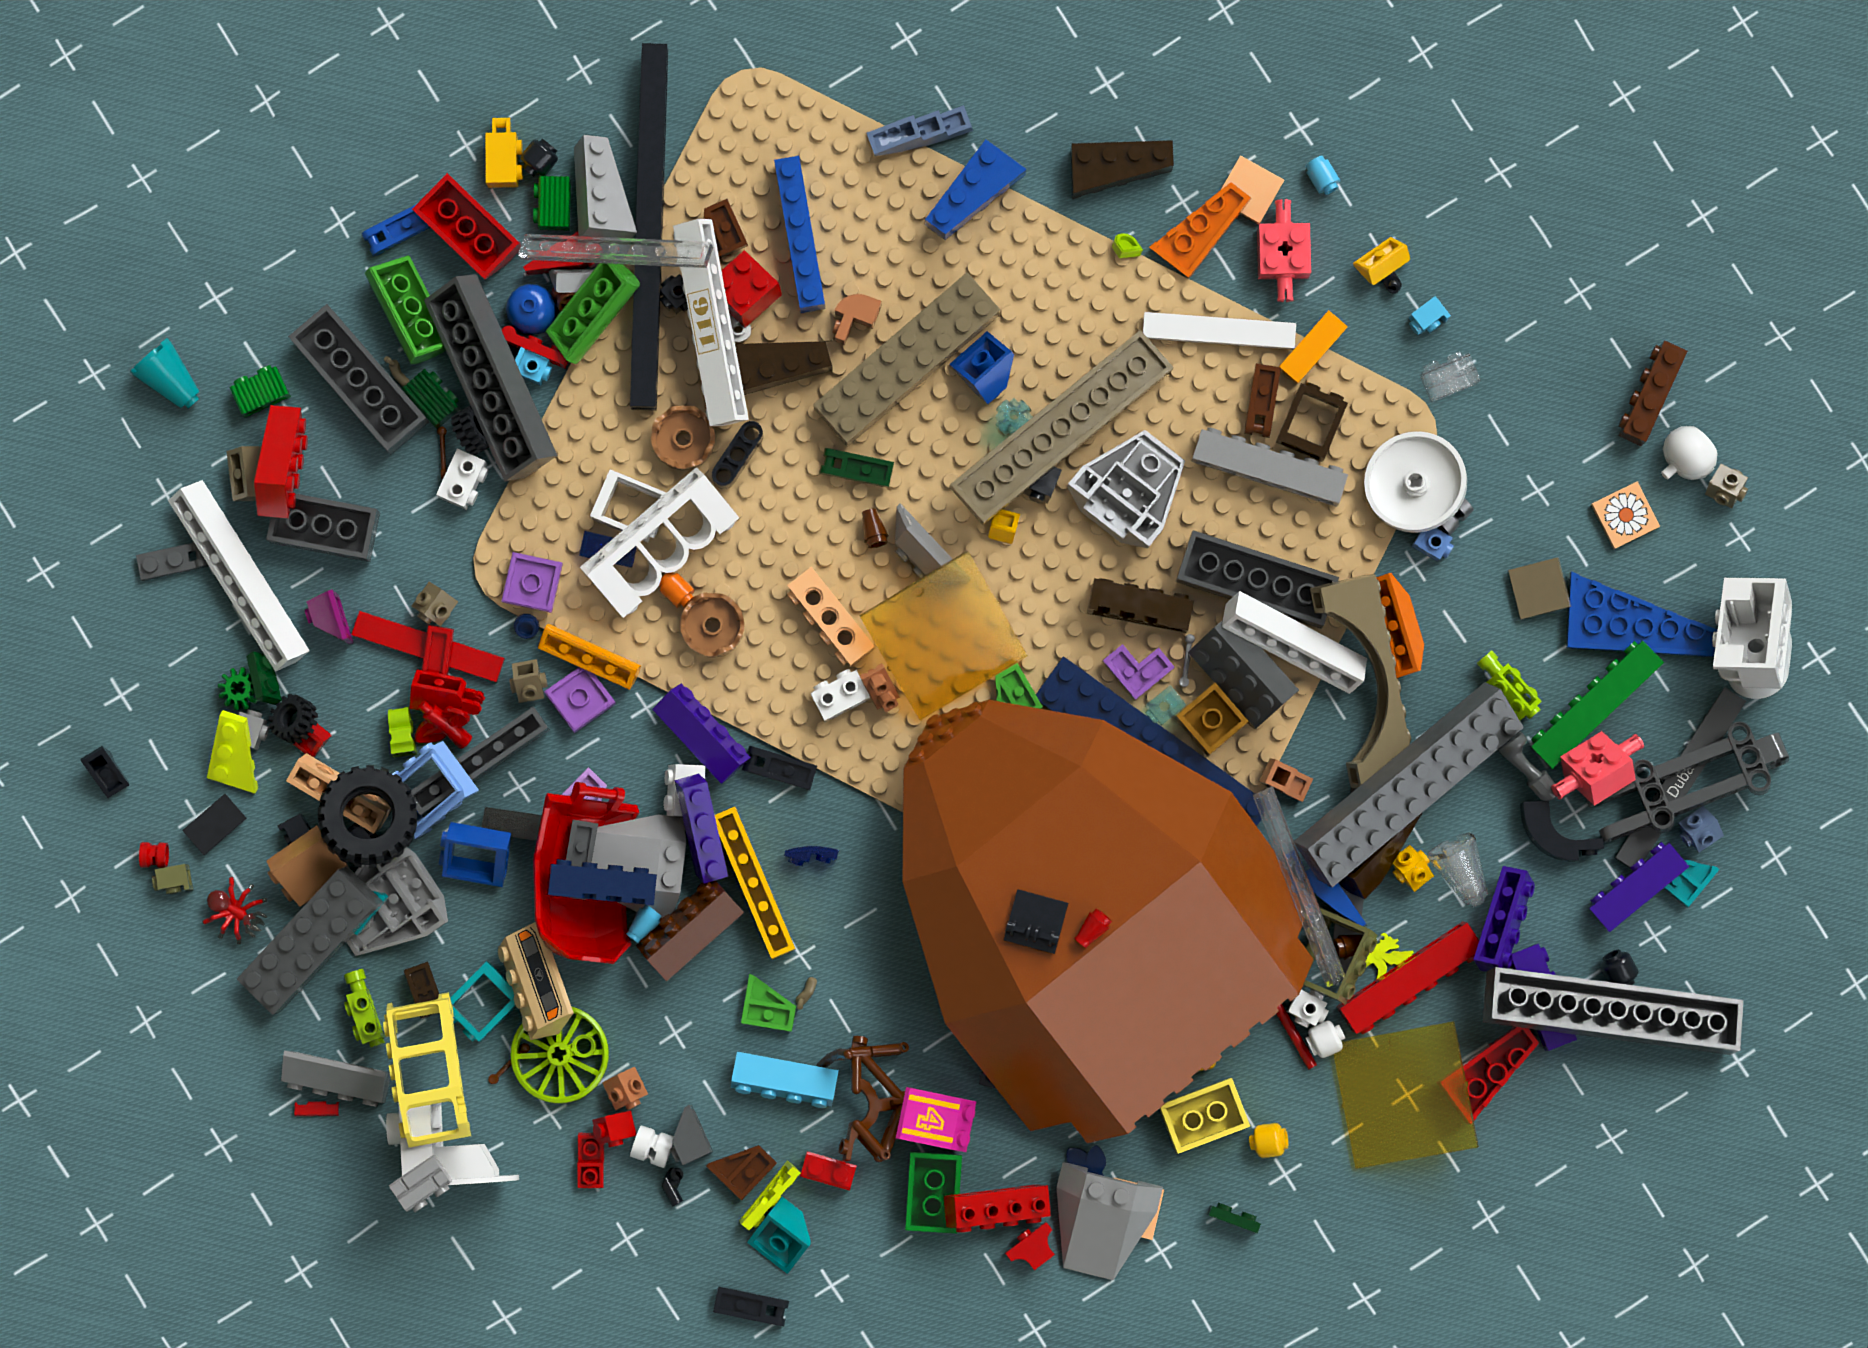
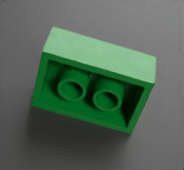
M910 1152L905 1230L957 1234L956 1228L946 1227L944 1196L960 1194L962 1155Z

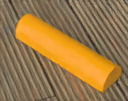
M551 624L545 626L538 645L540 650L629 690L634 685L641 669V665Z

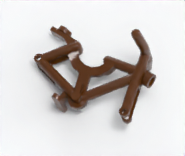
M853 1036L851 1048L836 1049L825 1055L817 1063L816 1066L827 1068L834 1061L851 1060V1091L856 1095L862 1092L868 1101L866 1117L862 1121L854 1120L850 1122L846 1139L843 1138L840 1141L839 1154H843L842 1161L847 1162L851 1160L856 1138L869 1151L876 1162L879 1163L890 1158V1153L896 1140L905 1091H901L872 1057L905 1053L909 1050V1045L906 1042L867 1046L868 1038ZM861 1062L892 1097L878 1099L876 1091L871 1084L862 1079ZM893 1110L882 1140L879 1143L868 1129L876 1122L879 1112Z

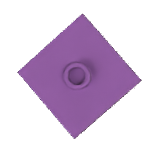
M512 552L501 602L552 613L563 563Z
M580 667L544 691L547 698L573 733L579 731L616 704L596 675Z

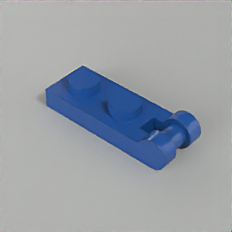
M416 205L362 232L364 240L368 241L371 246L369 250L373 257L430 228L412 210ZM383 232L386 240L379 242L377 235Z

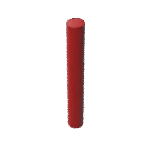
M1281 1003L1277 1007L1279 1012L1276 1014L1309 1070L1317 1064Z

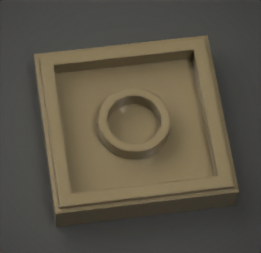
M1558 557L1508 570L1520 619L1523 620L1571 607Z

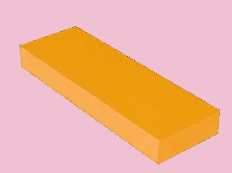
M1328 310L1279 366L1281 371L1298 384L1348 326Z

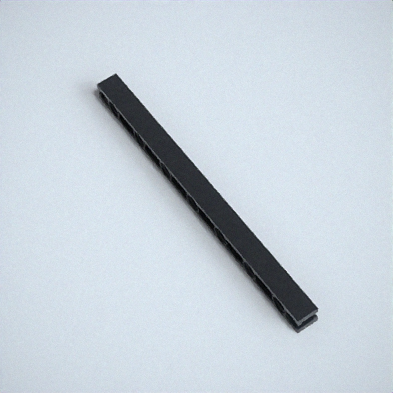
M642 43L636 207L637 233L635 237L634 275L639 280L640 286L634 292L630 390L631 410L657 411L668 81V45L656 43Z

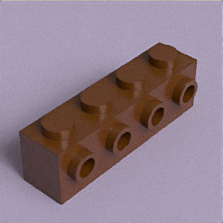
M1665 340L1659 346L1655 345L1649 358L1653 361L1649 369L1645 367L1639 379L1642 385L1639 391H1634L1629 401L1632 407L1628 414L1624 413L1618 427L1622 428L1618 435L1619 437L1639 446L1646 443L1688 352L1687 350Z

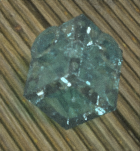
M1013 398L1009 402L1006 399L996 409L998 412L995 417L998 421L996 426L1003 434L1007 435L1009 433L1012 435L1033 417L1030 414L1032 410L1023 400L1018 402ZM1015 415L1017 419L1013 420L1010 416Z

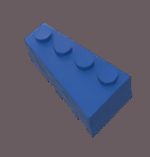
M985 139L926 217L925 226L946 240L970 221L978 212L985 209L994 199L1026 175V168Z

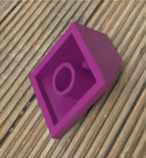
M333 589L306 601L308 608L304 610L309 624L313 623L317 629L349 645L354 643L340 597Z

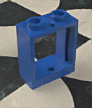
M450 822L448 832L443 831L440 844L441 847H445L444 850H441L439 865L443 866L442 877L503 887L508 870L511 833ZM455 844L496 851L495 863L454 856Z

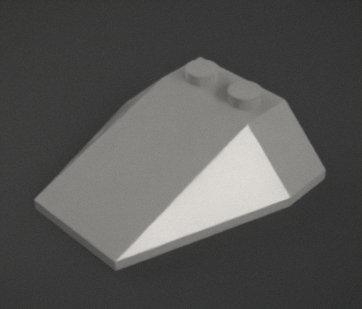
M1144 430L1082 466L1068 483L1067 487L1079 510L1119 542L1149 548L1164 528L1185 460Z
M659 814L599 826L597 828L592 863H598V869H608V865L623 866V871L633 872L634 867L648 868L649 874H657L654 906H648L662 915L661 918L675 911L680 896L686 849L683 817ZM617 902L636 912L644 906L643 904Z
M406 847L401 856L392 858L391 862L386 865L380 863L374 868H369V865H362L355 872L372 891L385 893L389 896L359 935L353 934L347 941L355 956L428 936L448 922L444 895L416 853Z
M1063 1162L1056 1187L1063 1268L1114 1280L1156 1215L1163 1187L1142 1181L1134 1184L1087 1172L1088 1168Z

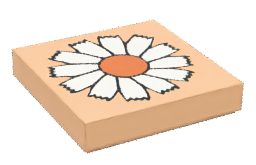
M1638 482L1591 504L1613 549L1660 527Z

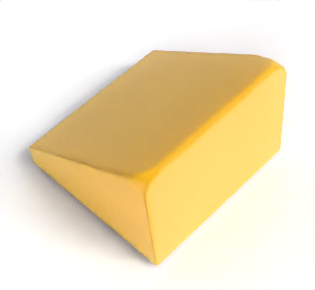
M1002 509L993 517L988 537L1012 544L1020 514Z

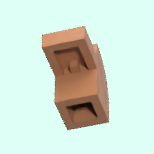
M853 294L842 299L835 308V315L842 317V320L837 319L832 331L833 334H836L835 342L845 345L854 322L873 329L882 306V301L863 294Z
M1269 758L1259 782L1303 802L1313 778L1298 772L1297 769L1276 759Z

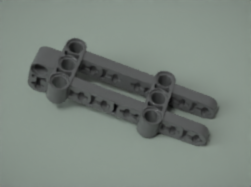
M1739 721L1729 727L1728 738L1657 766H1653L1651 762L1644 759L1636 761L1633 764L1635 781L1595 806L1586 797L1585 799L1589 808H1593L1638 791L1645 811L1600 829L1599 833L1604 843L1617 840L1650 826L1659 833H1666L1673 828L1674 817L1747 788L1754 795H1764L1769 791L1771 785V777L1768 770L1786 764L1789 761V755L1779 733L1755 740L1750 727L1746 723ZM1743 730L1747 737L1742 741H1737L1732 737L1734 731ZM1732 753L1734 754L1741 774L1668 802L1660 783L1661 781ZM1746 753H1752L1756 756L1757 760L1753 764H1746L1743 762L1742 757ZM1641 767H1646L1650 770V775L1642 779L1636 775V771ZM1761 776L1765 778L1767 783L1764 787L1757 788L1752 784L1753 778ZM1649 791H1657L1660 794V798L1656 802L1648 801L1645 796ZM1659 814H1666L1670 821L1668 824L1661 826L1656 823L1655 818Z

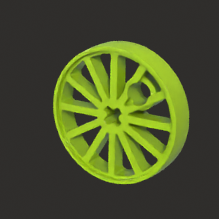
M572 1007L573 1014H576V1018L564 1040L562 1030L556 1035V1041L553 1036L546 1037L550 1046L538 1039L530 1040L522 1024L514 1035L511 1045V1064L514 1074L522 1087L540 1100L550 1103H569L579 1100L598 1086L606 1072L609 1061V1047L605 1033L593 1017L575 1007ZM582 1018L594 1027L587 1034L577 1036L573 1043L569 1044ZM596 1034L600 1038L602 1049L596 1050L597 1045L593 1038ZM523 1038L547 1052L519 1054L521 1039ZM582 1039H588L591 1042V1050L586 1054H582L577 1048L579 1041ZM558 1047L561 1050H566V1055L563 1056V1061L561 1062L559 1058L553 1057ZM592 1055H602V1064L598 1071L573 1058V1056L588 1058ZM547 1058L525 1074L522 1073L519 1059ZM570 1063L596 1076L587 1088H585ZM550 1065L539 1090L535 1089L527 1079ZM564 1067L579 1088V1093L565 1096ZM556 1068L558 1070L559 1097L544 1094Z

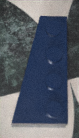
M556 859V864H550L547 895L654 906L657 874H649L648 868L634 867L633 872L623 871V866L608 865V869H598V863L582 862V867L571 866L572 861Z

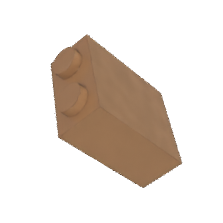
M315 826L269 858L267 863L270 871L267 873L276 885L280 883L284 887L281 890L290 902L294 899L298 906L301 907L319 891L337 870L348 865L341 861L338 855H333L329 851L327 844L324 843L321 837L319 827Z

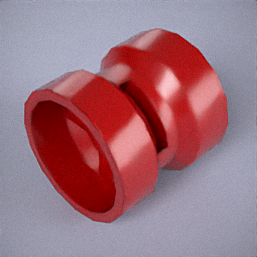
M141 842L139 849V865L141 868H149L151 865H156L158 868L168 867V843L159 842L157 845H152L150 842Z

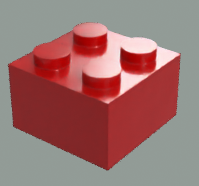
M745 250L721 270L729 313L744 328L782 296L779 282Z

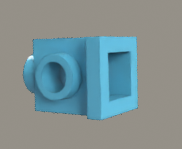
M1434 296L1410 315L1409 320L1411 322L1409 325L1417 335L1422 334L1426 330L1431 333L1441 325L1440 319L1445 323L1451 315L1438 298Z
M522 347L515 359L524 379L540 386L543 380L547 381L553 368L550 366L549 359ZM530 362L537 363L535 370L528 369Z

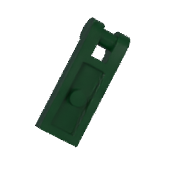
M824 448L823 456L825 460L824 465L820 467V474L889 488L894 462ZM835 459L842 460L841 469L834 468Z

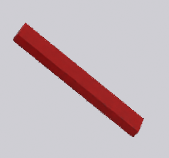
M359 611L351 634L352 636L423 659L426 632ZM453 641L449 667L497 683L505 658Z

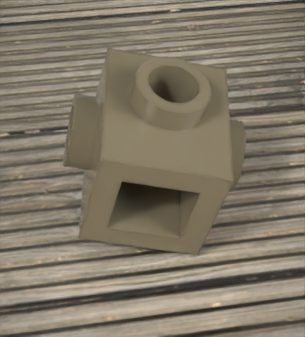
M1720 464L1709 482L1705 495L1713 498L1720 505L1733 508L1737 500L1742 502L1748 491V488L1745 487L1748 477L1744 476L1739 470Z
M428 582L422 592L417 595L412 607L419 611L417 617L430 625L433 621L441 627L450 616L458 601L433 583Z
M537 659L513 663V678L509 679L512 694L517 693L519 703L543 699V688L548 687L545 672L540 673Z

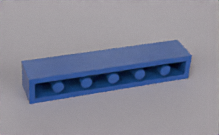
M799 156L776 159L774 163L800 313L824 310L825 301Z

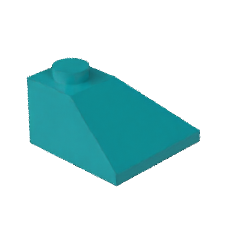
M781 1197L747 1243L788 1274L811 1245V1240L803 1212L784 1197Z

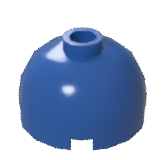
M527 284L520 286L511 293L507 300L506 314L508 321L516 331L524 335L542 334L556 319V303L549 291L539 285Z

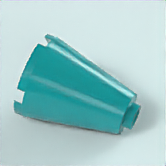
M168 338L163 340L157 348H154L130 370L133 376L179 408L185 405L189 409L199 400L197 394L200 391Z

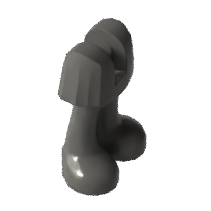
M1519 731L1502 745L1498 752L1525 774L1528 779V787L1541 800H1552L1556 797L1551 789V786L1555 783L1546 770L1540 772L1526 759L1522 753V748L1525 746L1527 738Z

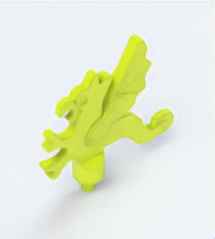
M1386 933L1381 934V936H1384V940H1379L1380 943L1376 944L1374 951L1369 953L1366 959V967L1373 963L1378 969L1376 979L1387 972L1386 963L1398 965L1414 953L1413 950L1386 953L1389 949L1399 948V945L1396 944L1399 940L1392 939Z

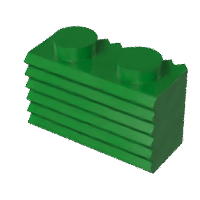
M539 176V183H534V198H538V208L533 209V222L538 223L539 230L570 231V177Z
M271 365L262 367L257 370L258 375L250 378L248 376L238 378L234 381V386L229 387L244 418L291 397L283 377L276 366L271 367Z

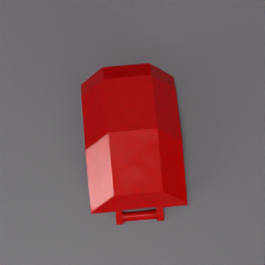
M575 782L570 796L547 793L545 797L533 858L535 922L539 936L553 953L567 959L614 964L632 945L630 937L626 935L628 932L626 906L613 901L581 900L547 895L550 864H556V859H566L572 820L597 823L599 827L636 819L640 813L638 806L622 803L625 798V790L620 787L608 789L586 786L583 782ZM585 796L609 799V801L604 802L583 798Z

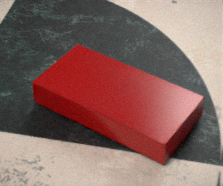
M428 625L422 670L448 675L454 629Z

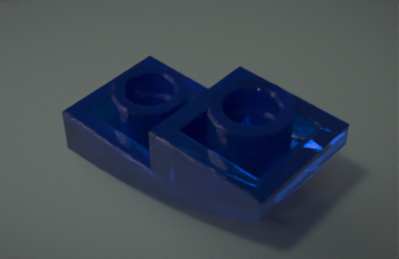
M584 531L579 556L591 558L614 537ZM635 546L615 564L632 568L637 547Z
M804 846L785 850L784 856L789 858L788 863L803 867L804 862L810 863L812 854L817 855L815 860L830 864L831 860L837 861L839 850L821 846Z

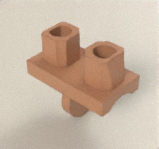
M882 663L875 669L868 670V673L860 675L877 710L883 708L885 712H888L898 706L896 699L900 697Z

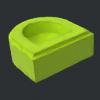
M1121 233L1116 235L1112 243V248L1119 259L1137 257L1143 251L1137 240L1129 234Z

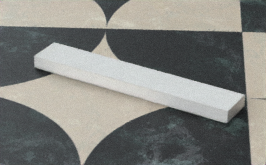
M1144 312L1143 333L1148 339L1294 350L1296 323Z

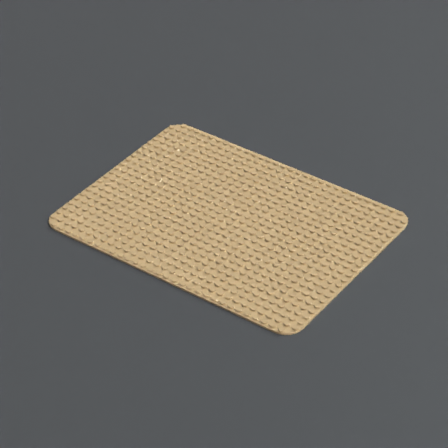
M765 68L744 69L724 79L712 94L664 185L661 284L671 275L674 278L679 274L682 276L678 265L679 256L674 242L673 226L695 219H704V208L728 199L748 246L720 258L721 270L745 250L779 282L782 296L750 323V337L742 343L735 344L825 341L833 371L744 395L749 420L726 426H713L715 432L713 452L702 465L696 467L707 477L738 515L739 519L735 521L734 526L728 531H724L721 534L716 531L713 540L707 546L701 549H689L686 563L674 573H678L695 589L694 597L706 592L724 594L730 597L740 607L745 622L743 637L731 652L723 656L706 657L700 655L687 645L681 634V616L684 607L676 608L660 592L659 586L654 592L645 596H639L642 602L638 605V608L623 618L580 568L621 532L592 520L590 517L609 470L611 469L667 493L694 469L677 470L667 466L657 457L651 442L653 423L657 417L673 406H695L706 415L705 402L701 390V376L697 367L696 348L692 341L691 321L688 318L687 311H680L676 314L672 309L670 311L667 310L661 301L657 411L631 410L630 390L634 294L578 364H570L542 418V422L558 456L526 478L509 481L478 540L473 557L475 577L484 594L501 608L517 616L521 614L535 616L539 621V627L543 629L547 624H551L641 665L638 678L666 692L682 683L692 691L694 697L701 705L709 709L711 715L801 761L817 765V769L901 812H903L904 766L909 759V754L918 742L917 739L922 734L927 720L931 716L947 713L954 708L960 709L974 702L997 701L995 675L1016 663L1020 666L1036 694L1063 656L1256 795L1262 797L1267 786L1260 783L1259 780L1269 758L1280 761L1321 679L1263 649L1299 691L1259 727L1255 728L1248 722L1208 757L1175 719L1178 713L1215 683L1190 655L1187 676L1189 684L1186 687L1180 686L1179 680L1183 675L1187 645L1185 636L1192 634L1195 637V641L1191 646L1192 649L1223 620L1225 604L1230 599L1176 582L1190 535L1194 530L1339 577L1338 581L1374 574L1396 529L1384 523L1374 513L1368 502L1364 486L1366 468L1376 450L1383 443L1397 435L1407 432H1428L1437 435L1436 421L1426 402L1409 389L1328 349L1298 384L1284 372L1280 371L1270 438L1262 437V434L1257 433L1248 435L1244 434L1255 364L1279 367L1293 350L1149 339L1174 367L1173 370L1055 466L1062 471L1048 504L1045 502L1042 504L1030 500L1028 495L1022 493L1003 508V510L1020 514L1012 544L990 539L988 535L993 517L982 525L949 488L950 484L1138 331L1141 330L1143 332L1144 312L1260 321L1272 320L1143 255L1119 259L1112 248L1113 240L1010 188L944 240L925 226V219L963 170L964 165L926 146L875 156L866 133L885 125L779 72ZM799 156L825 301L824 310L800 313L774 163L776 159ZM635 243L623 264L633 274L635 268ZM968 272L1001 310L1000 316L847 447L814 410L813 404ZM678 287L673 293L681 295L683 290ZM853 294H863L882 301V306L873 329L854 322L845 345L835 342L836 334H833L832 331L837 319L842 320V317L835 315V308L842 299ZM736 326L734 331L740 333L743 331V328ZM986 331L1014 354L1007 388L989 404L977 396L950 366L953 360ZM1297 333L1295 334V348L1305 338ZM1313 383L1321 388V392L1328 395L1330 392L1337 393L1344 397L1343 401L1348 402L1323 462L1319 461V466L1326 468L1329 465L1337 466L1343 469V473L1348 474L1341 500L1337 507L1191 462L1202 429L1207 430L1208 427L1220 430L1222 436L1229 438L1232 435L1243 437L1246 439L1245 443L1251 445L1256 443L1266 444L1270 446L1271 451L1280 453V450L1295 454L1294 458L1304 461V458L1311 457L1276 443L1300 384ZM1303 394L1288 432L1323 447L1338 408ZM1255 416L1254 423L1264 424L1265 417ZM755 421L759 423L763 430L761 444L736 482L728 489L718 488L712 479L713 468L745 422ZM750 428L745 432V437L749 440H754L759 435L758 430L755 428ZM1144 430L1185 460L1164 528L1149 548L1119 542L1079 510L1067 487L1068 483L1082 466ZM680 432L676 437V441L680 445H687L691 440V436L687 432ZM824 448L894 462L889 488L820 474V467L824 465L825 460L823 456ZM736 449L731 453V458L734 461H740L745 456V452L740 449ZM835 459L834 468L841 469L842 460ZM722 470L717 474V480L720 482H727L731 477V473L726 470ZM618 483L604 516L628 526L658 499ZM690 500L667 518L680 535L684 537L694 536L701 530L703 525L701 513ZM900 503L970 577V581L966 584L930 583L926 578L922 581L913 571L915 566L909 560L904 562L895 552L898 549L895 546L896 508ZM868 509L877 510L889 535L886 545L878 548H868L867 543H864L863 511ZM663 523L660 524L655 538L650 537L648 543L643 540L640 542L656 560L669 558L676 548L674 536ZM636 546L613 565L624 580L632 584L644 580L649 572V563ZM512 552L563 563L552 613L501 602ZM810 567L815 570L875 646L872 652L852 667L848 663L843 666L834 654L837 652V649L832 643L827 645L819 636L822 630L816 623L811 625L803 615L806 610L800 603L796 606L787 595L790 592L787 585ZM1094 578L1108 579L1123 585L1124 583L1138 585L1140 589L1149 590V588L1160 589L1164 591V594L1174 596V593L1189 595V600H1194L1188 632L1183 633L1087 614ZM815 592L808 594L806 597V601L810 605H816L821 600L820 595ZM827 612L823 615L822 622L826 625H832L836 622L837 617L834 613ZM1328 615L1321 629L1301 623L1337 643L1340 642L1346 630L1342 623ZM711 618L706 622L705 628L709 632H716L720 628V622L715 618ZM843 632L838 636V642L842 645H848L853 637L850 633ZM1122 644L1138 663L1142 662L1159 647L1175 668L1134 700L1104 664L1103 660ZM882 663L900 697L896 699L898 706L888 712H885L883 708L877 710L870 697V700L825 722L811 696V693L815 691L813 687L826 680L830 684L837 680V674L847 669H850L851 672L857 670L860 676L863 673H868L870 669H875Z

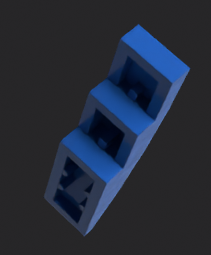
M1292 851L1283 855V858L1300 880L1319 899L1348 920L1364 927L1367 926L1339 883L1333 888L1328 887L1327 884L1316 878L1311 868L1305 871Z

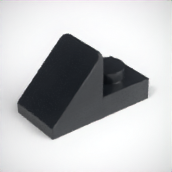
M101 746L80 759L107 798L129 786L127 778L115 763L112 753L105 747Z

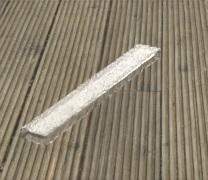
M525 234L518 255L521 260L707 268L713 246L711 242Z
M1271 786L1255 793L1253 797L1325 985L1330 987L1342 981L1345 973L1300 855L1293 842V837L1275 790Z

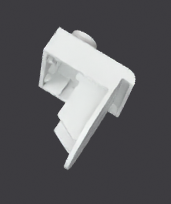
M441 1103L410 1108L407 1111L412 1137L443 1132ZM400 1106L399 1113H387V1140L389 1145L400 1144L402 1176L432 1155H435L452 1179V1182L448 1185L519 1180V1175H499V1168L485 1144L443 1146L442 1141L409 1148L406 1138L401 1139L399 1123L402 1122Z

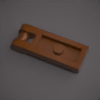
M1255 364L1244 434L1252 435V433L1262 434V437L1270 438L1281 367ZM1255 416L1265 417L1264 424L1254 423Z

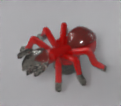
M232 876L229 877V896L224 891L215 890L207 897V905L210 909L220 913L212 915L202 922L203 924H208L222 917L227 918L221 926L218 938L222 939L226 928L235 919L234 935L236 943L241 944V935L239 933L240 921L243 920L245 932L254 938L256 935L250 932L249 928L259 932L262 929L257 924L265 926L264 921L257 917V915L267 918V915L259 911L247 914L246 910L263 904L268 900L264 897L243 906L242 903L245 897L252 891L254 885L250 884L242 892L239 900H237L234 895V877Z

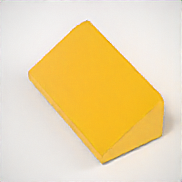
M1390 237L1356 260L1353 266L1370 284L1375 285L1410 260V255L1406 244Z

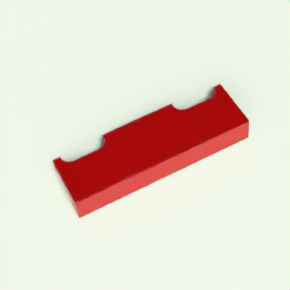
M326 1101L308 1102L306 1105H298L295 1102L294 1115L339 1116V1102L336 1104H326Z

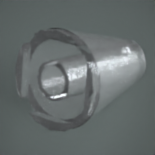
M1464 833L1456 836L1457 840L1449 842L1446 840L1435 846L1428 852L1429 855L1427 856L1465 905L1471 904V907H1476L1485 902L1488 891L1476 838L1473 833Z

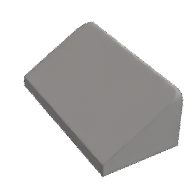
M554 269L549 271V276L556 292L576 293L594 269Z

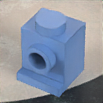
M1435 528L1419 532L1411 547L1438 562L1442 556L1444 558L1448 557L1454 546L1450 543L1453 537ZM1438 538L1440 545L1433 546L1431 539Z

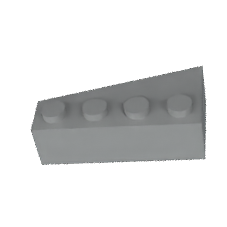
M583 135L574 147L579 240L627 245L637 231L608 137Z

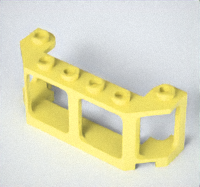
M449 992L439 994L436 1000L400 1007H393L392 1003H388L383 1027L385 1037H390V1043H386L388 1059L393 1058V1064L389 1065L391 1081L396 1080V1086L392 1087L394 1103L399 1102L402 1122L399 1123L401 1139L406 1138L410 1148L471 1136L453 1024V1006ZM440 1013L443 1033L441 1040L398 1048L396 1035L398 1033L397 1020ZM444 1052L446 1054L449 1085L444 1088L404 1094L400 1060ZM448 1101L454 1105L457 1129L412 1137L407 1114L410 1108Z

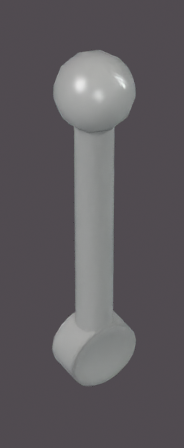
M1192 634L1185 636L1187 645L1183 675L1179 680V684L1182 687H1186L1189 684L1187 676L1190 654L1188 652L1195 641V637Z

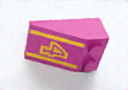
M906 1087L896 1138L966 1152L975 1116L976 1101Z

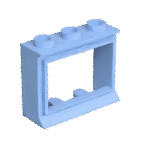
M443 741L435 745L432 742L428 743L419 750L421 754L419 757L416 758L414 756L402 765L404 769L401 772L396 771L392 774H397L402 778V782H405L432 759L455 790L425 817L421 816L417 811L415 839L433 830L432 826L446 818L445 815L461 806L465 798L479 791Z

